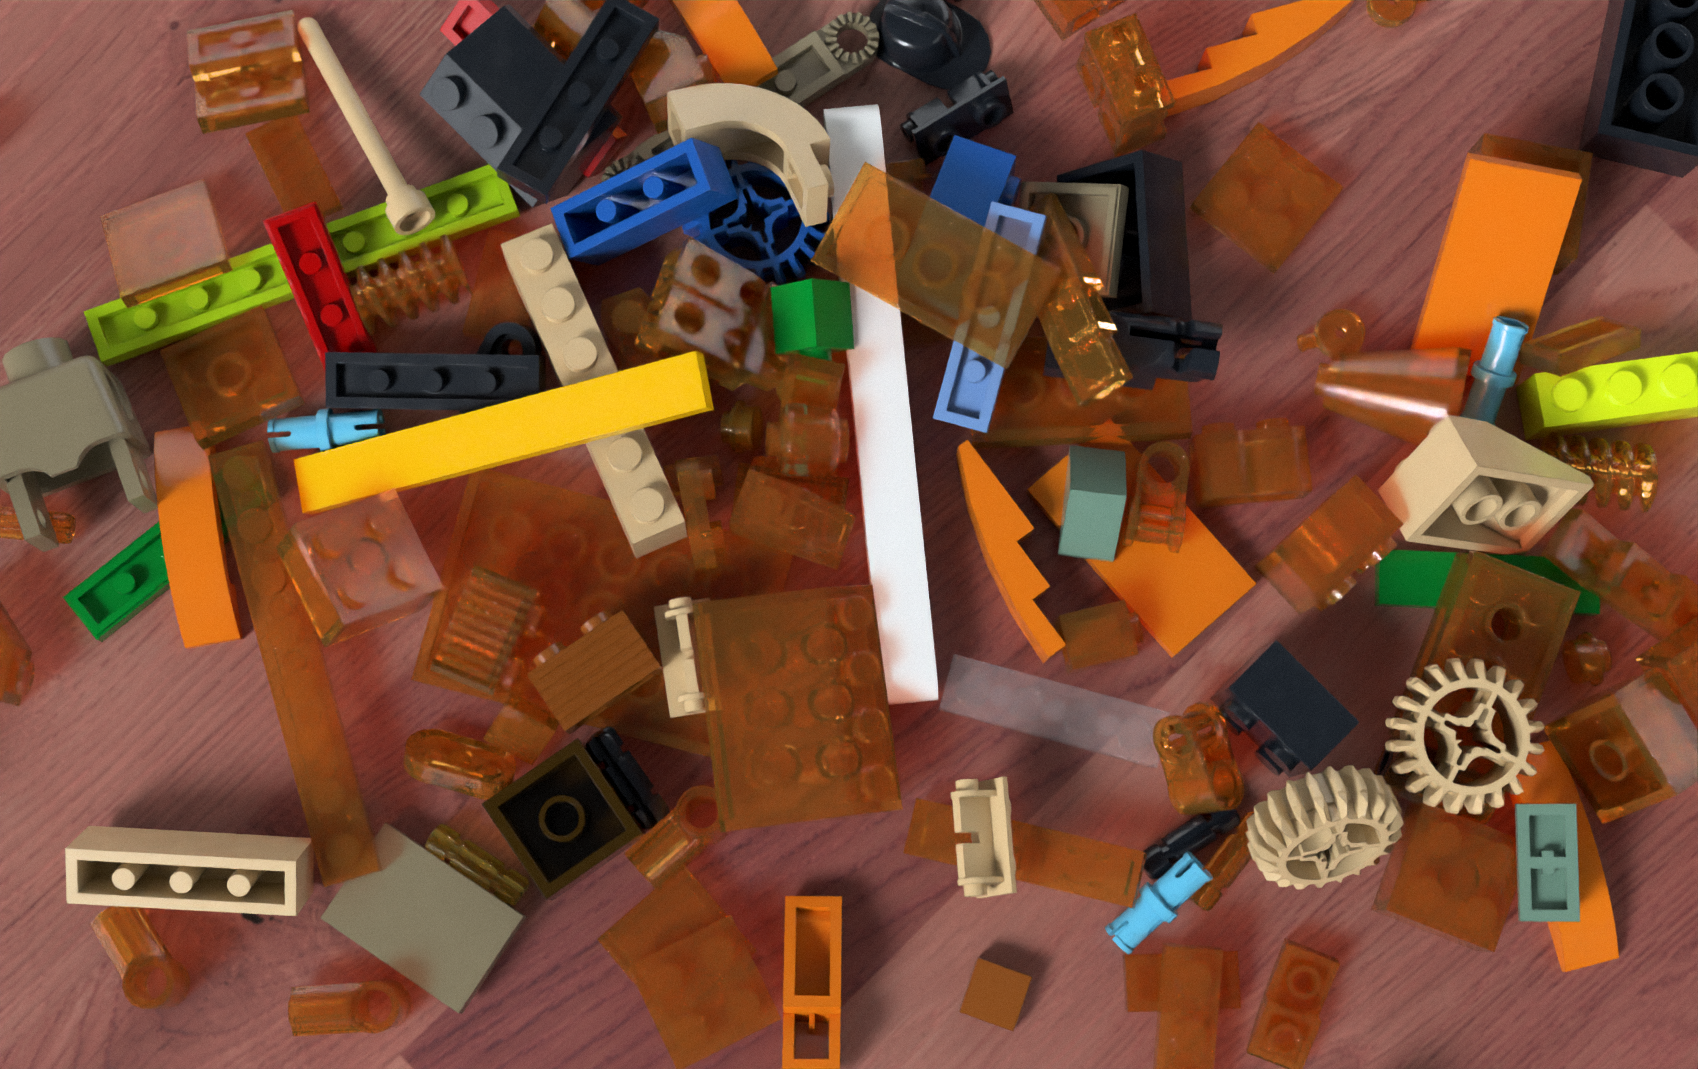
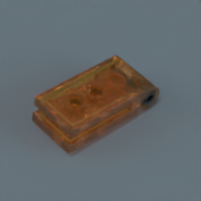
M1476 550L1469 551L1468 554L1463 552L1456 553L1409 678L1417 677L1427 684L1424 668L1430 664L1438 665L1444 672L1447 659L1459 658L1464 668H1466L1470 659H1482L1486 672L1492 666H1501L1506 669L1504 684L1511 680L1522 681L1524 688L1517 701L1527 698L1534 699L1539 705L1581 592ZM1496 612L1504 620V631L1499 638L1493 633L1491 627L1492 618ZM1406 685L1402 696L1412 699L1414 696ZM1461 688L1452 691L1442 697L1432 709L1440 713L1453 715L1460 709L1463 702L1471 701L1475 690ZM1492 705V708L1496 711L1491 722L1492 732L1495 738L1503 743L1504 730L1502 720L1498 711ZM1537 707L1526 715L1527 720L1533 721ZM1397 708L1394 717L1402 718L1404 711ZM1446 725L1457 731L1456 739L1462 740L1458 745L1483 747L1472 741V733L1466 732L1471 727ZM1390 728L1388 735L1392 737L1389 740L1400 739V730ZM1424 728L1425 750L1431 764L1436 768L1437 763L1433 760L1438 750L1437 739L1432 732ZM1386 746L1383 747L1375 766L1374 775H1382L1386 784L1391 786L1395 796L1478 829H1482L1489 822L1496 808L1491 807L1486 801H1484V808L1481 814L1469 813L1464 804L1458 814L1448 813L1444 809L1443 800L1435 807L1424 804L1423 793L1425 788L1416 793L1408 792L1405 789L1406 781L1413 771L1398 774L1394 773L1392 769V764L1404 757L1403 752L1388 751ZM1477 757L1469 763L1465 771H1458L1453 783L1461 784L1474 781L1486 774L1495 763L1489 759Z

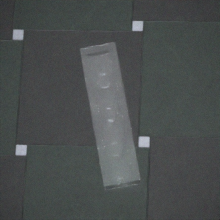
M956 654L952 657L939 706L941 711L1151 768L1158 767L1171 715L1167 711Z

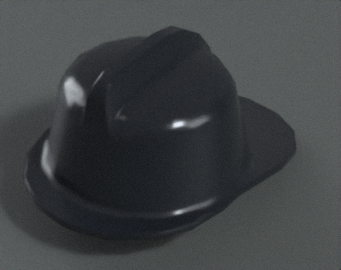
M880 0L870 13L869 18L876 24L879 32V49L876 56L889 66L901 70L928 85L950 90L973 76L977 71L984 72L987 69L991 48L989 36L982 24L967 11L945 0Z

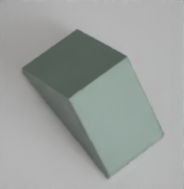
M1070 445L1058 555L1109 562L1114 561L1127 497L1125 452Z

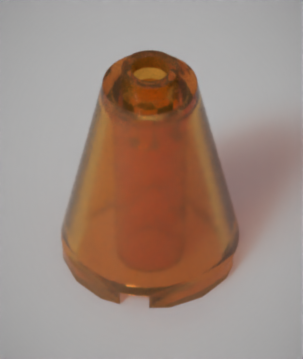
M1448 347L1334 353L1330 364H1319L1314 395L1324 397L1323 408L1418 447L1429 435L1430 429L1436 423L1443 420L1446 415L1460 416L1472 349Z

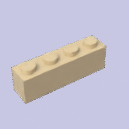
M88 826L65 848L66 900L69 904L297 916L314 892V838Z

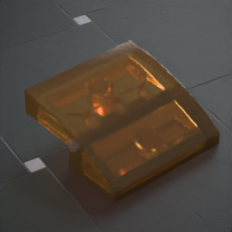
M293 10L187 30L188 66L195 81L196 118L203 134L310 113L305 67Z

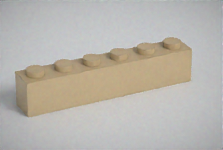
M551 223L500 244L507 267L560 387L618 372L553 224ZM644 428L585 443L636 558L688 537L684 517Z

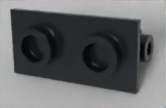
M992 70L985 74L977 71L973 76L947 91L948 98L954 104L952 107L947 109L942 101L936 97L915 111L906 114L907 120L899 126L906 140L909 143L915 142L920 163L923 167L939 157L947 155L954 135L969 140L984 130L997 126L1004 118L1014 113L1007 80L1004 76L998 78Z

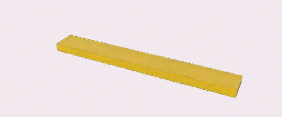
M698 351L689 352L294 459L302 513L313 515L714 410L704 355Z

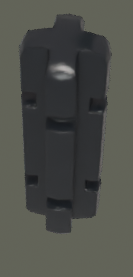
M610 726L605 727L588 739L586 749L596 763H604L605 767L601 769L626 806H634L635 810L631 813L640 826L646 830L651 829L666 819L670 812L669 807L659 793L653 794L650 791L654 785L629 750L622 751L620 746L624 742L615 729Z
M1227 799L1217 801L1205 809L1206 814L1204 816L1201 814L1196 815L1163 837L1161 845L1153 844L1141 852L1137 859L1145 874L1151 880L1159 879L1172 867L1173 863L1183 857L1186 851L1195 855L1217 840L1216 835L1218 833L1221 835L1226 834L1238 826L1241 819L1232 803Z

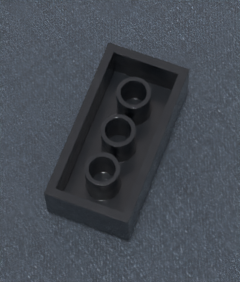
M1609 0L1578 153L1681 178L1698 165V0Z

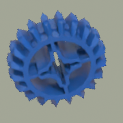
M725 160L738 196V209L733 215L723 219V226L712 230V219L717 209L682 225L683 233L694 237L686 244L689 255H702L697 263L698 270L704 274L717 268L714 275V284L718 287L725 285L730 277L735 278L734 292L737 295H743L747 282L755 283V292L758 297L766 295L765 282L774 280L775 286L787 284L785 277L787 273L797 281L804 280L806 272L800 261L812 266H817L820 262V255L813 247H823L824 243H827L828 234L819 228L829 225V212H827V222L805 227L801 219V228L796 239L788 249L778 255L774 237L779 231L789 227L790 220L800 217L787 187L778 175L760 164L746 161V164L738 165L737 160ZM753 187H766L776 190L785 195L789 200L785 201L783 197L772 200L763 199L756 194ZM747 204L750 206L753 216L759 215L760 222L763 219L765 221V243L759 231H752V224L746 229L748 227ZM726 245L730 249L740 246L750 247L757 253L760 261H748L737 258L722 247Z

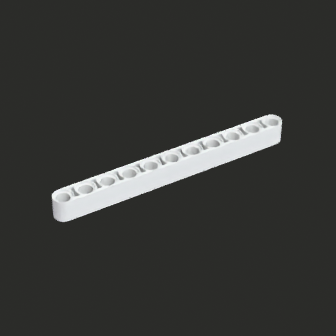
M878 104L823 109L824 129L830 137L829 170L834 183V196L831 197L835 242L838 247L836 252L839 281L850 283L854 349L847 350L846 353L882 706L938 700L937 669L880 111Z

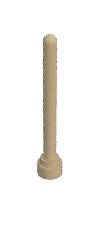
M311 17L301 19L297 27L298 32L388 194L386 197L387 207L385 213L394 230L400 235H409L424 229L435 217V210L426 194L421 190H417L413 185H407L318 22Z

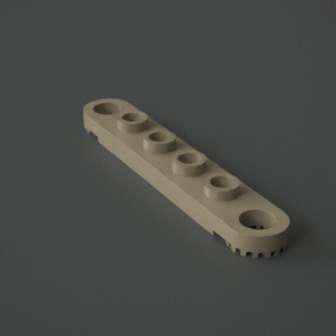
M847 12V14L838 15L836 19H833L818 31H813L773 57L772 59L778 68L779 74L757 87L782 95L804 108L868 66L875 59L879 49V32L876 24L868 16L865 17L859 12L857 14ZM850 29L862 32L868 40L867 46L857 54L856 52L849 54L850 52L847 51L845 53L842 48H839L837 38L842 32ZM668 126L635 147V150L620 160L614 161L611 166H608L601 178V183L674 147L668 132Z

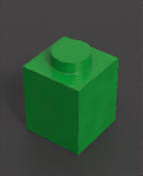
M811 278L771 287L775 354L798 356L800 365H820L831 363L832 353L854 349L849 282Z

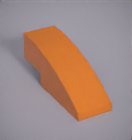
M785 896L782 1069H840L842 896Z

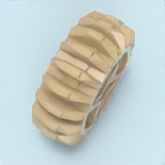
M1459 658L1447 659L1444 672L1436 664L1426 666L1424 668V675L1427 684L1417 677H1410L1406 681V685L1414 697L1410 699L1397 695L1392 701L1397 708L1404 711L1403 717H1389L1385 721L1387 727L1400 730V739H1390L1385 743L1386 750L1402 751L1404 757L1392 764L1394 773L1403 774L1413 771L1406 781L1405 789L1408 792L1416 793L1425 788L1423 803L1435 807L1443 800L1444 809L1448 813L1458 814L1464 804L1469 813L1481 814L1484 808V801L1494 808L1504 806L1505 798L1502 788L1513 795H1519L1523 792L1522 784L1516 775L1521 774L1533 777L1537 773V769L1532 764L1526 762L1527 755H1541L1545 751L1539 743L1530 742V733L1542 731L1545 727L1543 722L1527 720L1526 717L1527 714L1534 711L1538 703L1534 699L1528 698L1517 701L1524 688L1522 681L1511 680L1504 684L1506 669L1501 666H1492L1486 672L1482 659H1470L1466 668H1464ZM1461 688L1475 690L1471 701L1463 702L1460 709L1453 715L1440 713L1432 709L1442 697L1452 691ZM1492 705H1494L1502 720L1504 730L1503 743L1495 738L1492 732L1491 722L1496 712ZM1446 725L1471 727L1466 732L1472 733V741L1483 747L1458 745L1462 740L1456 739L1457 731ZM1424 728L1432 732L1437 739L1438 750L1433 760L1437 763L1436 768L1431 764L1425 750ZM1477 757L1489 759L1495 763L1486 774L1474 781L1461 784L1453 783L1458 771H1465L1469 763Z
M1347 765L1339 771H1335L1329 766L1322 773L1312 775L1307 772L1306 776L1297 781L1287 780L1286 787L1283 789L1268 792V801L1256 804L1254 806L1255 814H1252L1246 820L1248 826L1246 835L1249 840L1247 846L1253 861H1256L1258 869L1263 872L1267 881H1276L1279 887L1294 885L1296 889H1304L1310 884H1315L1317 888H1322L1325 883L1335 880L1341 883L1344 877L1352 874L1360 875L1361 869L1366 866L1377 865L1380 863L1379 856L1389 854L1394 850L1393 843L1402 837L1400 828L1404 824L1398 800L1391 786L1386 784L1383 776L1374 775L1370 768L1356 770L1353 765Z

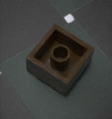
M578 738L482 803V806L546 900L556 899L647 836L602 772L599 764L590 755L586 745Z

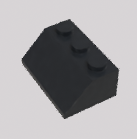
M509 4L500 8L446 53L419 95L497 172V167L566 63V60ZM611 104L548 202L568 195L623 119V116ZM509 184L532 208L545 204Z
M1142 149L1057 175V183L1121 184L1129 188L1117 298L1063 295L1064 318L1106 324L1109 312L1117 311L1147 316L1176 317L1183 322L1192 320L1182 162Z

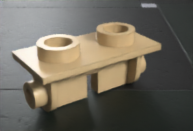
M681 597L669 600V604L654 606L670 718L727 709L710 598L691 600V597Z
M999 777L978 782V779L955 781L956 791L950 793L953 804L955 833L972 834V843L956 844L958 886H964V897L987 898L1017 893L1016 861L1013 853L1010 817L1011 802L1008 793L1007 777Z

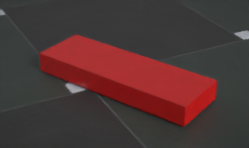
M317 200L264 219L263 223L324 370L325 352L379 353Z

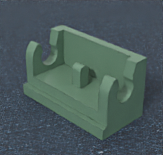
M1515 804L1518 921L1580 922L1576 804Z

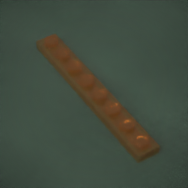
M260 440L208 455L323 885L329 888L382 872L383 868L267 445Z

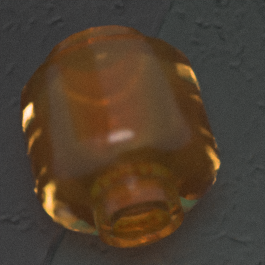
M788 403L780 410L777 422H767L766 455L777 456L778 467L784 475L826 477L836 470L838 463H846L849 445L848 421L846 418H839L836 409L832 405Z

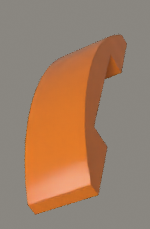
M668 0L702 49L706 63L720 83L757 87L779 74L773 59L737 0Z
M205 423L155 432L154 467L160 531L171 595L184 646L187 649L241 640L243 636L236 588L229 579L215 477L219 474L212 425Z
M1554 739L1539 743L1545 750L1541 755H1527L1526 762L1532 764L1537 769V773L1533 777L1517 774L1516 777L1522 784L1523 792L1519 795L1510 794L1513 808H1515L1517 803L1576 804L1580 922H1547L1561 971L1568 972L1619 958L1609 891L1593 833L1569 769Z

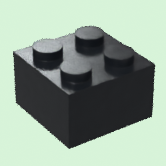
M1277 640L1258 650L1210 698L1219 707L1214 713L1220 722L1237 736L1244 732L1259 747L1254 752L1256 757L1277 776L1284 772L1290 778L1312 771L1359 723Z

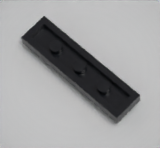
M606 0L497 167V177L547 204L659 29V18L627 0Z
M325 352L326 408L475 411L545 392L546 355Z

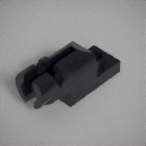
M1117 311L1109 312L1106 324L1051 317L1043 376L1153 390L1156 378L1185 382H1199L1203 379L1214 380L1220 358V351H1216L1218 340L1222 336L1223 325L1200 320L1183 322L1176 317L1147 316ZM1182 354H1187L1185 358H1179Z

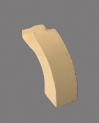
M701 84L667 92L668 132L674 146L690 138H695L719 147L724 160H745L760 164L773 171L784 182L805 227L827 222L828 198L834 196V183L829 170L830 137L818 120L807 110L775 92L743 84Z

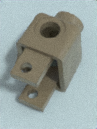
M49 337L32 340L7 352L2 359V363L9 383L0 386V489L10 495L24 540L42 552L59 547L44 497L115 470L118 471L128 502L144 514L158 509L157 497L144 459L148 458L152 451L121 381L95 357L86 355L73 359L67 340L62 338Z

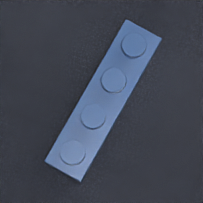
M991 202L933 419L985 433L989 432L1045 227L1046 215Z

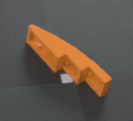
M1301 0L1251 14L1242 32L1243 38L1205 49L1198 64L1199 72L1160 82L1153 99L1154 105L1158 110L1159 120L1215 101L1264 77L1306 50L1347 15L1355 0Z
M967 439L958 446L956 461L972 526L985 563L1012 617L1044 664L1066 646V643L1035 603L1037 599L1048 591L1050 585L1019 545L1031 536L1035 528Z

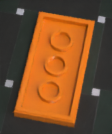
M1467 153L1408 355L1411 365L1472 376L1470 372L1473 363L1481 360L1493 325V318L1504 316L1516 319L1529 326L1528 333L1525 334L1513 369L1517 374L1514 384L1518 385L1582 182L1579 173Z
M1109 419L1078 446L1125 452L1127 497L1114 561L1085 559V561L1172 658L1252 589L1256 582ZM1068 455L1026 491V494L1059 531L1061 527Z

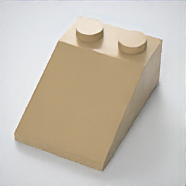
M1446 415L1443 420L1436 423L1430 429L1429 435L1410 456L1396 466L1394 473L1378 491L1405 540L1408 542L1505 555H1525L1594 486V483L1588 475L1489 422Z

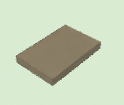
M385 822L320 919L457 1013L463 1014L527 916L391 824Z

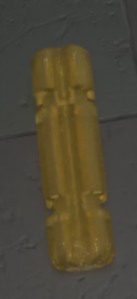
M439 824L432 831L425 844L429 852L441 860L448 858L451 860L450 866L486 890L493 888L495 890L494 895L509 905H516L522 899L530 884L526 877L514 869L507 871L504 869L505 863L470 840L462 841L460 839L461 834L447 825Z

